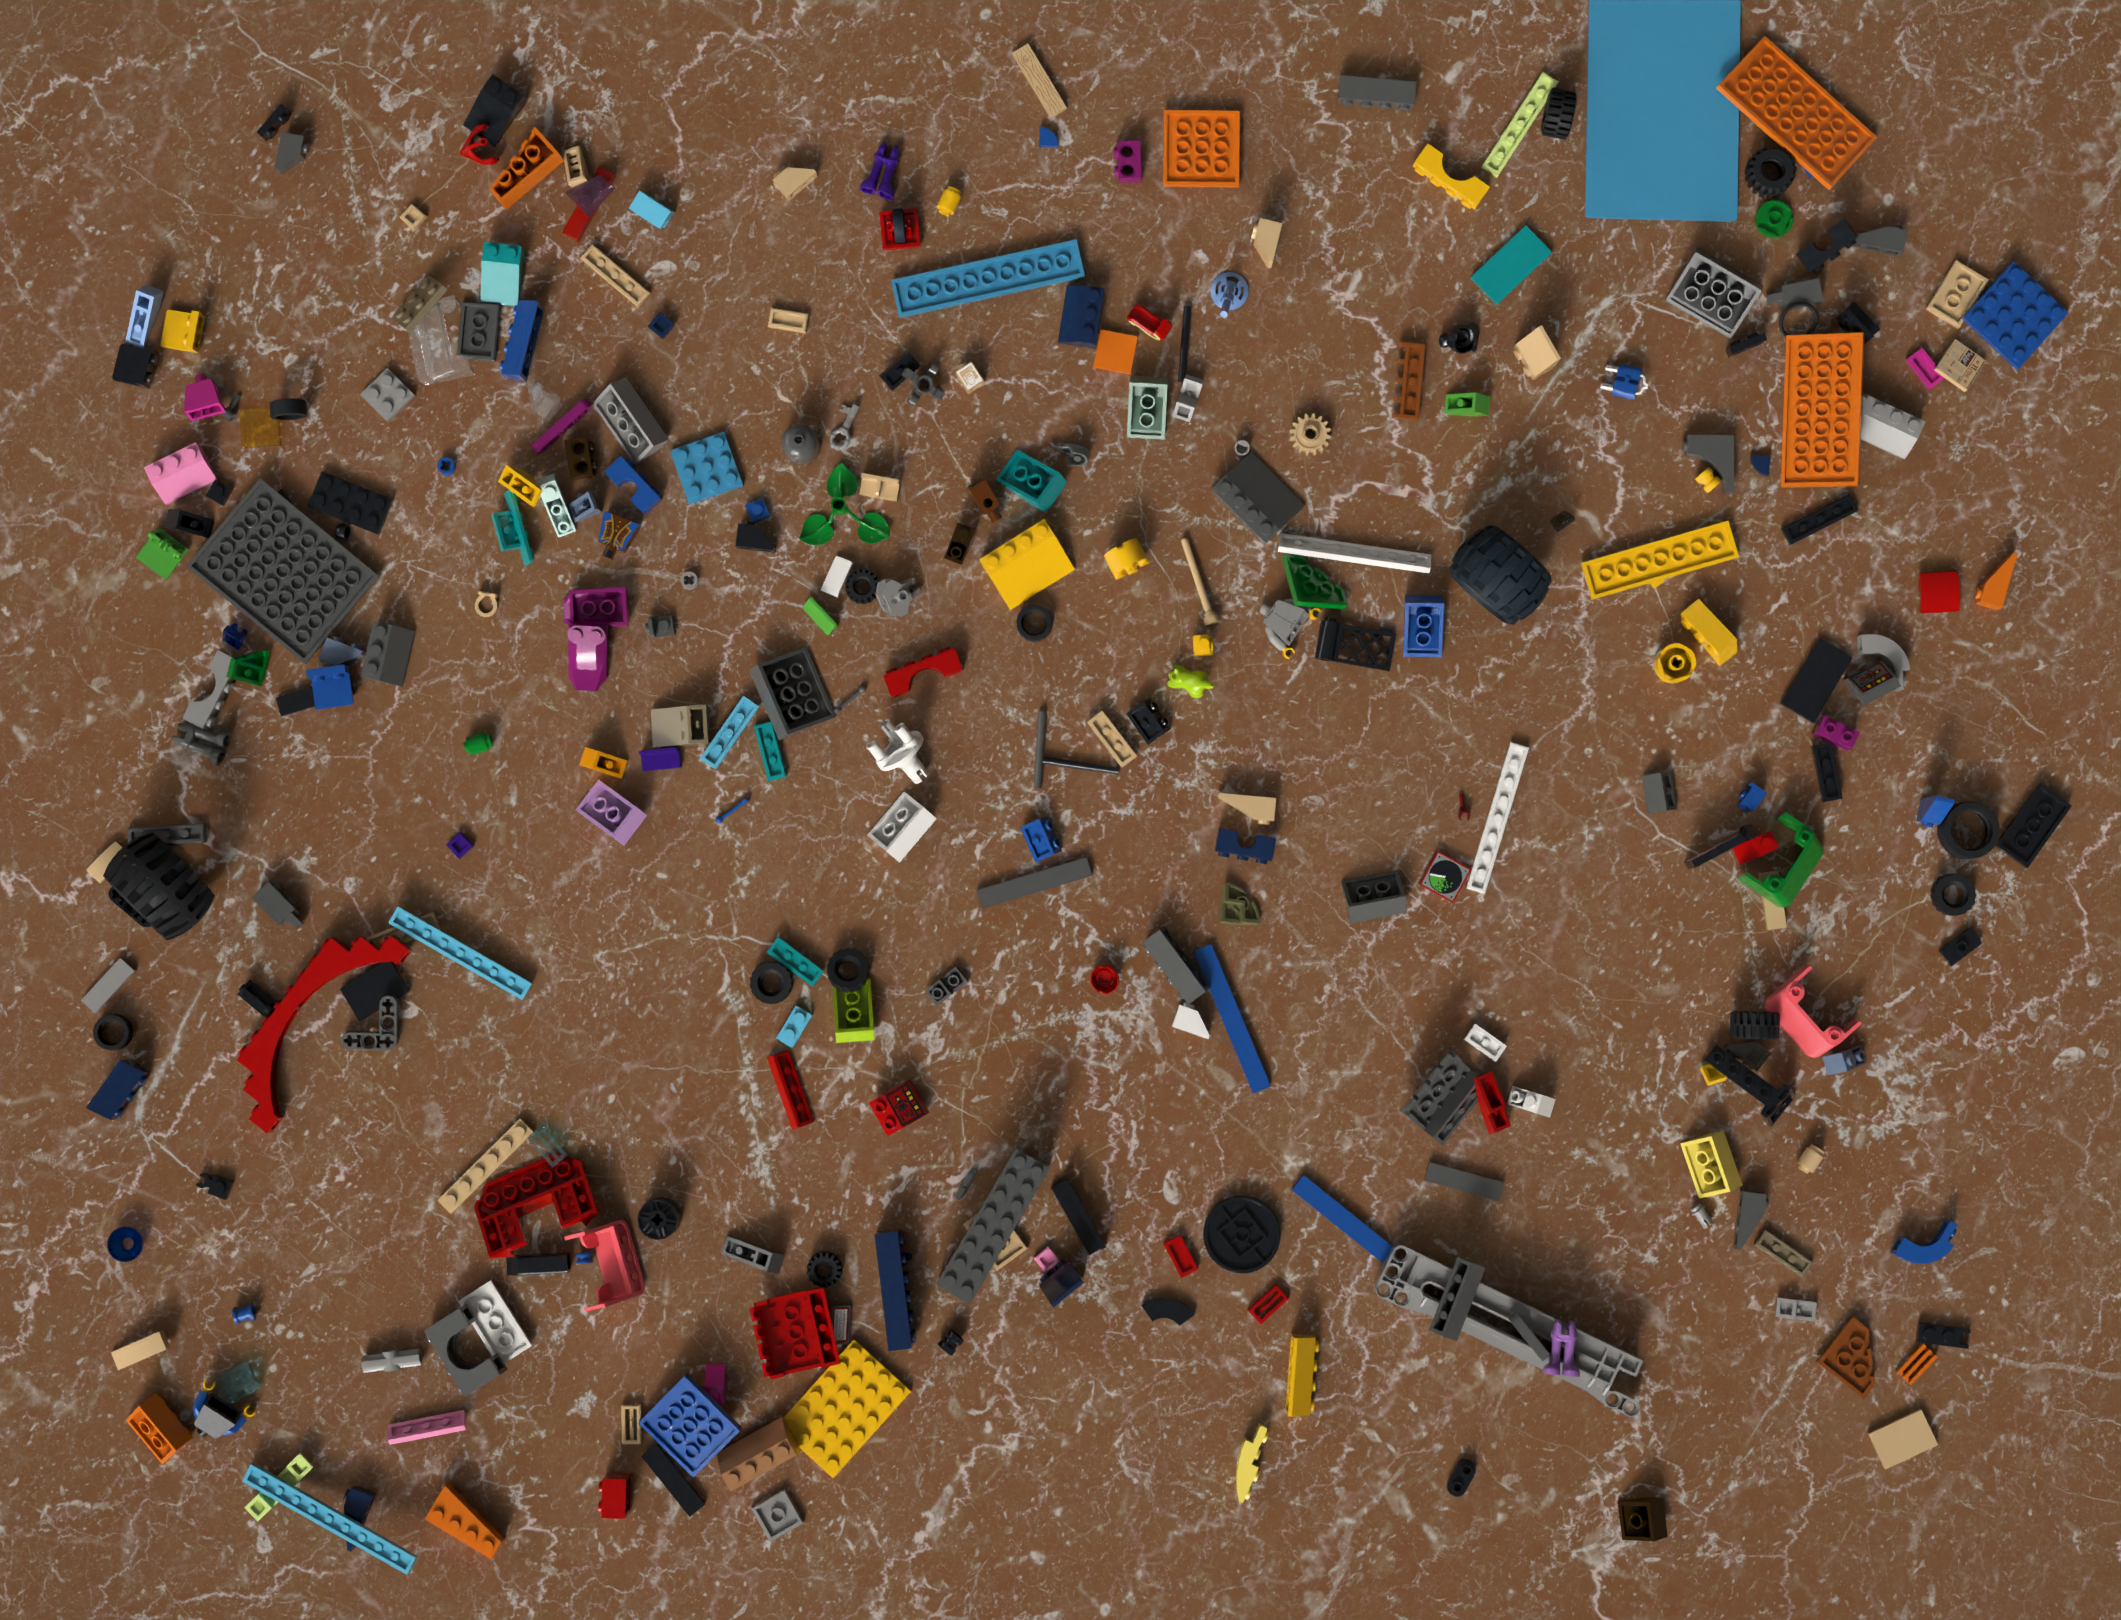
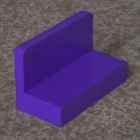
M677 747L639 751L643 772L682 768L680 749Z

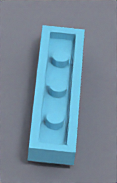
M743 696L700 759L717 770L760 707Z

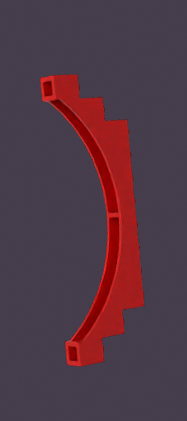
M360 936V938L357 937L351 943V949L337 938H327L322 943V950L318 955H313L309 960L310 965L306 970L303 969L297 976L298 981L295 985H290L285 993L287 995L283 1000L280 999L275 1004V1011L271 1016H266L262 1021L263 1026L259 1031L256 1030L251 1035V1042L248 1046H243L238 1054L240 1056L237 1058V1061L254 1074L246 1079L244 1083L246 1086L243 1090L260 1103V1105L257 1104L252 1109V1115L249 1120L265 1133L273 1132L284 1118L279 1112L277 1102L276 1068L283 1039L300 1008L322 986L352 969L380 962H394L396 965H402L413 949L397 936H386L380 944L381 948L367 937Z

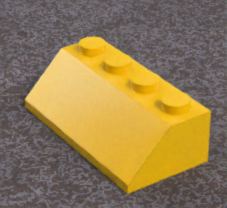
M1291 1334L1285 1408L1287 1416L1290 1417L1310 1416V1411L1314 1410V1399H1311V1393L1315 1391L1316 1387L1313 1372L1317 1371V1360H1314V1354L1318 1352L1319 1341H1316L1314 1335Z

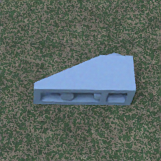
M147 284L136 290L126 343L140 348L145 347L160 310L164 291Z

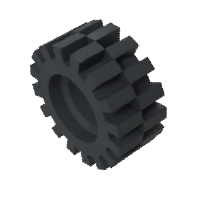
M857 569L855 572L852 571L850 576L846 578L845 590L852 601L857 604L871 603L872 600L877 598L876 589L879 580L872 571ZM861 579L867 580L870 583V589L865 594H860L855 589L857 581Z
M823 1251L817 1253L809 1260L807 1265L809 1280L819 1287L826 1288L834 1285L841 1276V1261L831 1252ZM821 1262H827L832 1267V1272L827 1277H822L817 1272V1266Z

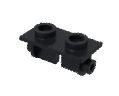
M251 980L239 988L240 992L237 995L264 1017L271 1015L275 1010L274 1006L277 1001Z

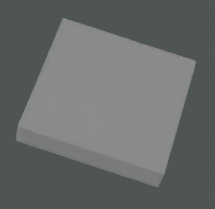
M786 1488L751 1507L770 1542L804 1523Z

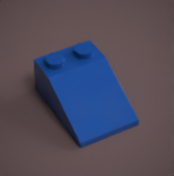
M1405 595L1403 657H1442L1443 595Z

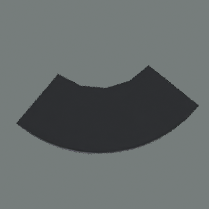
M1156 1298L1141 1305L1152 1321L1159 1318H1168L1180 1326L1195 1315L1187 1305L1170 1298Z

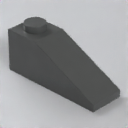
M1891 225L1858 234L1859 237L1855 239L1857 243L1852 247L1900 256L1904 251L1908 230L1902 229L1903 227L1899 225Z
M1740 1190L1733 1248L1741 1250L1765 1214V1210L1769 1206L1767 1194Z
M726 1236L721 1252L722 1255L766 1272L774 1273L780 1272L785 1254L731 1236Z

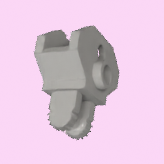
M910 577L902 582H896L892 579L879 581L876 597L882 610L892 616L903 617L908 614L910 601L913 600L912 597L921 592L920 587L913 588L910 591L908 589V586L916 582V578Z

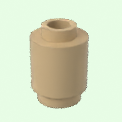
M1812 1144L1809 1148L1806 1147L1797 1161L1799 1164L1798 1168L1806 1174L1809 1172L1814 1173L1823 1159L1824 1152Z

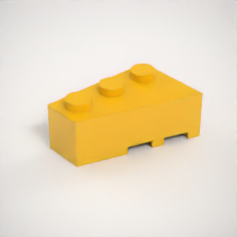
M1699 599L1681 613L1682 625L1693 633L1695 639L1702 644L1719 666L1737 653V638Z

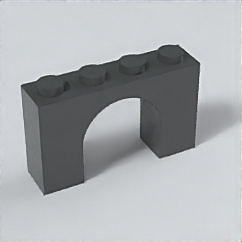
M465 1304L424 1330L427 1340L435 1348L438 1358L443 1361L448 1374L452 1376L457 1384V1389L464 1397L508 1370L498 1353L486 1361L475 1365L466 1363L457 1354L455 1340L458 1333L477 1320L468 1304Z

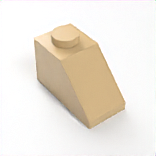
M787 167L784 170L780 169L774 175L773 182L787 200L790 201L818 176L814 169Z

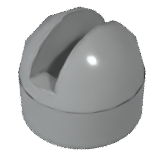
M1245 440L1237 441L1234 447L1235 452L1238 455H1246L1250 450L1249 443ZM1238 444L1247 447V450L1238 448Z

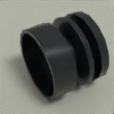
M654 1198L640 1209L637 1218L638 1226L642 1233L650 1239H665L679 1228L682 1220L681 1209L670 1198ZM658 1214L660 1218H663V1221L659 1224L657 1220H654V1217L658 1216Z

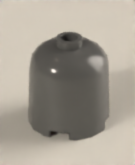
M802 424L793 425L782 436L783 452L790 462L803 466L816 460L821 447L820 441L810 427Z

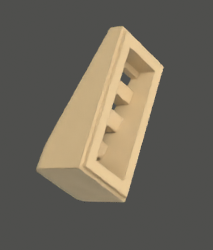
M578 145L562 151L568 185L574 190L590 185V178L581 146ZM577 155V157H575V158H572V159L569 158V157H571V156Z

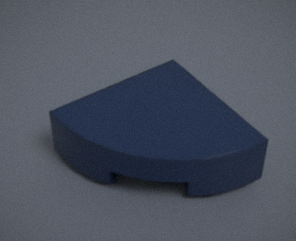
M1751 455L1750 462L1754 469L1760 475L1768 477L1770 457Z

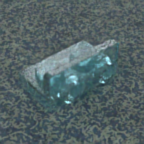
M248 1361L243 1362L213 1380V1382L216 1380L215 1387L219 1397L229 1404L238 1402L240 1398L254 1393L257 1388L262 1386L261 1382L256 1379L251 1364Z

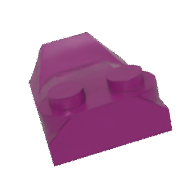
M627 588L569 590L568 596L563 600L564 623L568 624L569 621L608 623V627L629 626L630 607Z
M569 621L567 632L568 678L575 690L598 691L602 683L607 680L608 623Z

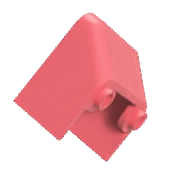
M1802 966L1767 997L1764 1006L1767 1012L1780 1014V1026L1807 1056L1816 1058L1840 1044L1862 1023L1852 1020L1843 1029L1837 1026H1830L1822 1031L1798 1005V1002L1805 994L1804 987L1798 981L1813 969L1811 966Z
M624 1220L610 1222L564 1237L565 1240L580 1237L581 1243L585 1248L595 1247L605 1284L599 1286L596 1291L598 1303L584 1308L585 1312L619 1303L641 1295L644 1292V1279L629 1226Z

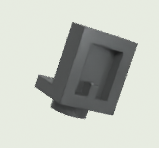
M672 615L648 618V623H645L647 635L650 634L652 639L675 635Z

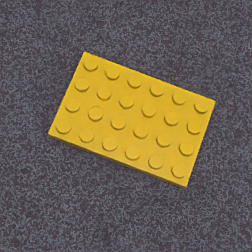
M855 1339L839 1355L841 1364L829 1366L783 1417L801 1450L832 1478L839 1473L911 1392L902 1381Z

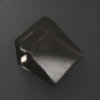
M1562 511L1552 518L1550 523L1556 532H1560L1573 523L1575 517L1567 511Z

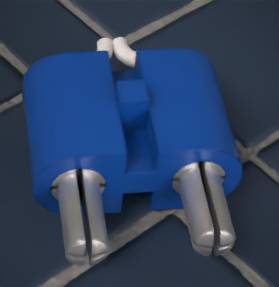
M1620 363L1619 367L1607 364L1605 370L1617 373L1614 385L1603 382L1600 385L1601 389L1612 391L1613 396L1635 400L1636 395L1641 394L1644 389L1648 388L1646 377L1642 374L1643 368ZM1641 377H1642V378H1643V384H1644L1645 386L1642 387L1639 392H1637V390H1638V385H1639L1640 379H1641Z

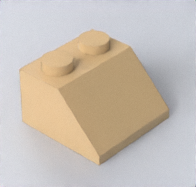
M1260 218L1259 224H1254L1251 239H1255L1254 247L1267 268H1271L1282 223Z

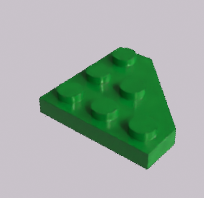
M1285 554L1282 557L1295 606L1345 609L1348 606L1344 589L1339 585H1333L1327 580L1329 577L1306 563L1308 560L1305 557L1293 554Z

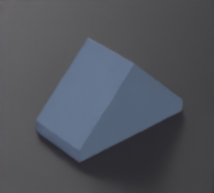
M588 491L567 505L574 523L602 513L596 496L592 491Z

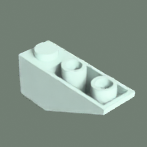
M555 473L537 479V483L543 489L541 498L558 538L575 532L573 520Z

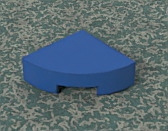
M1040 127L1039 147L1058 148L1055 134L1045 127Z

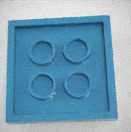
M725 432L670 450L689 505L743 487Z

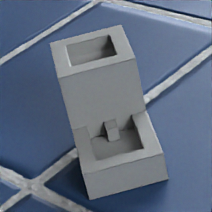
M1186 374L1172 417L1187 422L1191 421L1204 380Z

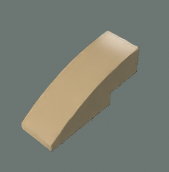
M164 1330L115 1350L111 1354L117 1369L120 1370L171 1347Z

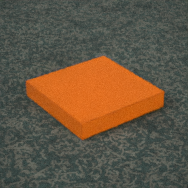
M1100 330L1093 368L1131 375L1138 336Z

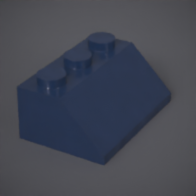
M1086 285L1066 287L1058 343L1096 348L1104 288Z
M132 1059L120 1060L86 1108L109 1120L121 1118L126 1111L125 1106L127 1103H131L137 1096V1089L147 1082L149 1071Z

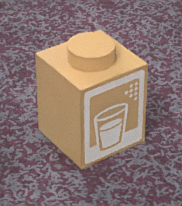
M964 362L957 367L956 376L968 394L984 384L983 378L972 362L968 364Z

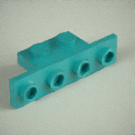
M508 489L504 493L508 511L493 513L491 517L501 552L519 548L524 566H528L533 562L534 553L528 544L529 535L527 530H524L523 514L521 511L519 512L517 505L518 497Z

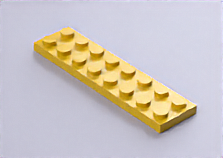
M1725 521L1582 562L1581 567L1591 600L1736 559L1739 558L1729 521Z

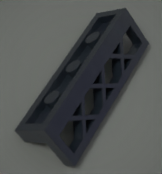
M1067 1178L1051 1187L1088 1254L1091 1255L1099 1249H1104L1106 1244L1069 1179Z

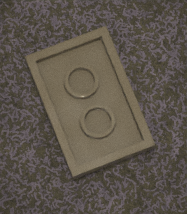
M428 275L427 278L420 282L416 291L408 296L405 304L396 310L392 319L411 333L448 289Z

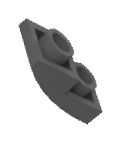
M956 966L925 992L938 1006L969 980L960 968Z

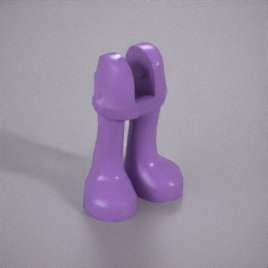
M1556 1319L1550 1335L1552 1337L1551 1356L1549 1362L1543 1367V1373L1560 1375L1561 1342H1565L1562 1375L1580 1377V1370L1574 1365L1575 1340L1578 1337L1575 1321L1569 1320L1567 1335H1561L1562 1320Z

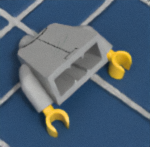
M1293 599L1277 600L1273 607L1267 603L1262 605L1260 613L1266 616L1263 621L1266 625L1265 632L1269 641L1279 651H1283L1285 658L1290 659L1286 656L1287 650H1291L1295 654L1294 649L1286 647V644L1290 646L1308 617L1311 620L1318 619L1313 616V611L1321 613L1319 608L1312 609L1306 606H1295Z

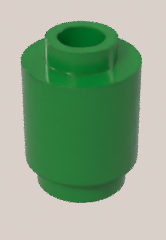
M482 732L466 737V742H463L466 753L470 752L471 756L488 751L489 748L493 747V742L489 732L485 734Z

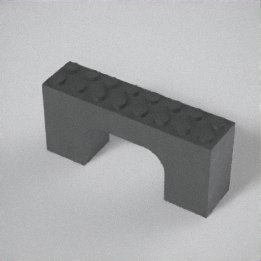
M1016 1146L965 1236L936 1283L937 1286L969 1305L971 1304L1050 1169L1049 1163L1022 1147Z

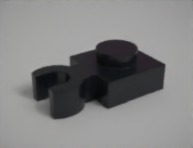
M207 1173L200 1174L201 1177L205 1178L206 1182L204 1184L197 1183V1187H208V1194L223 1200L228 1199L234 1181L218 1175H214L213 1179H211Z

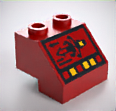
M911 1079L869 1102L887 1137L929 1113Z

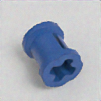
M253 1303L246 1307H233L232 1309L235 1324H240L241 1321L249 1319L252 1321L256 1320L257 1314Z

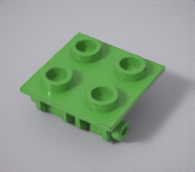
M158 527L155 532L153 530L150 531L148 534L149 540L135 558L167 580L189 549Z

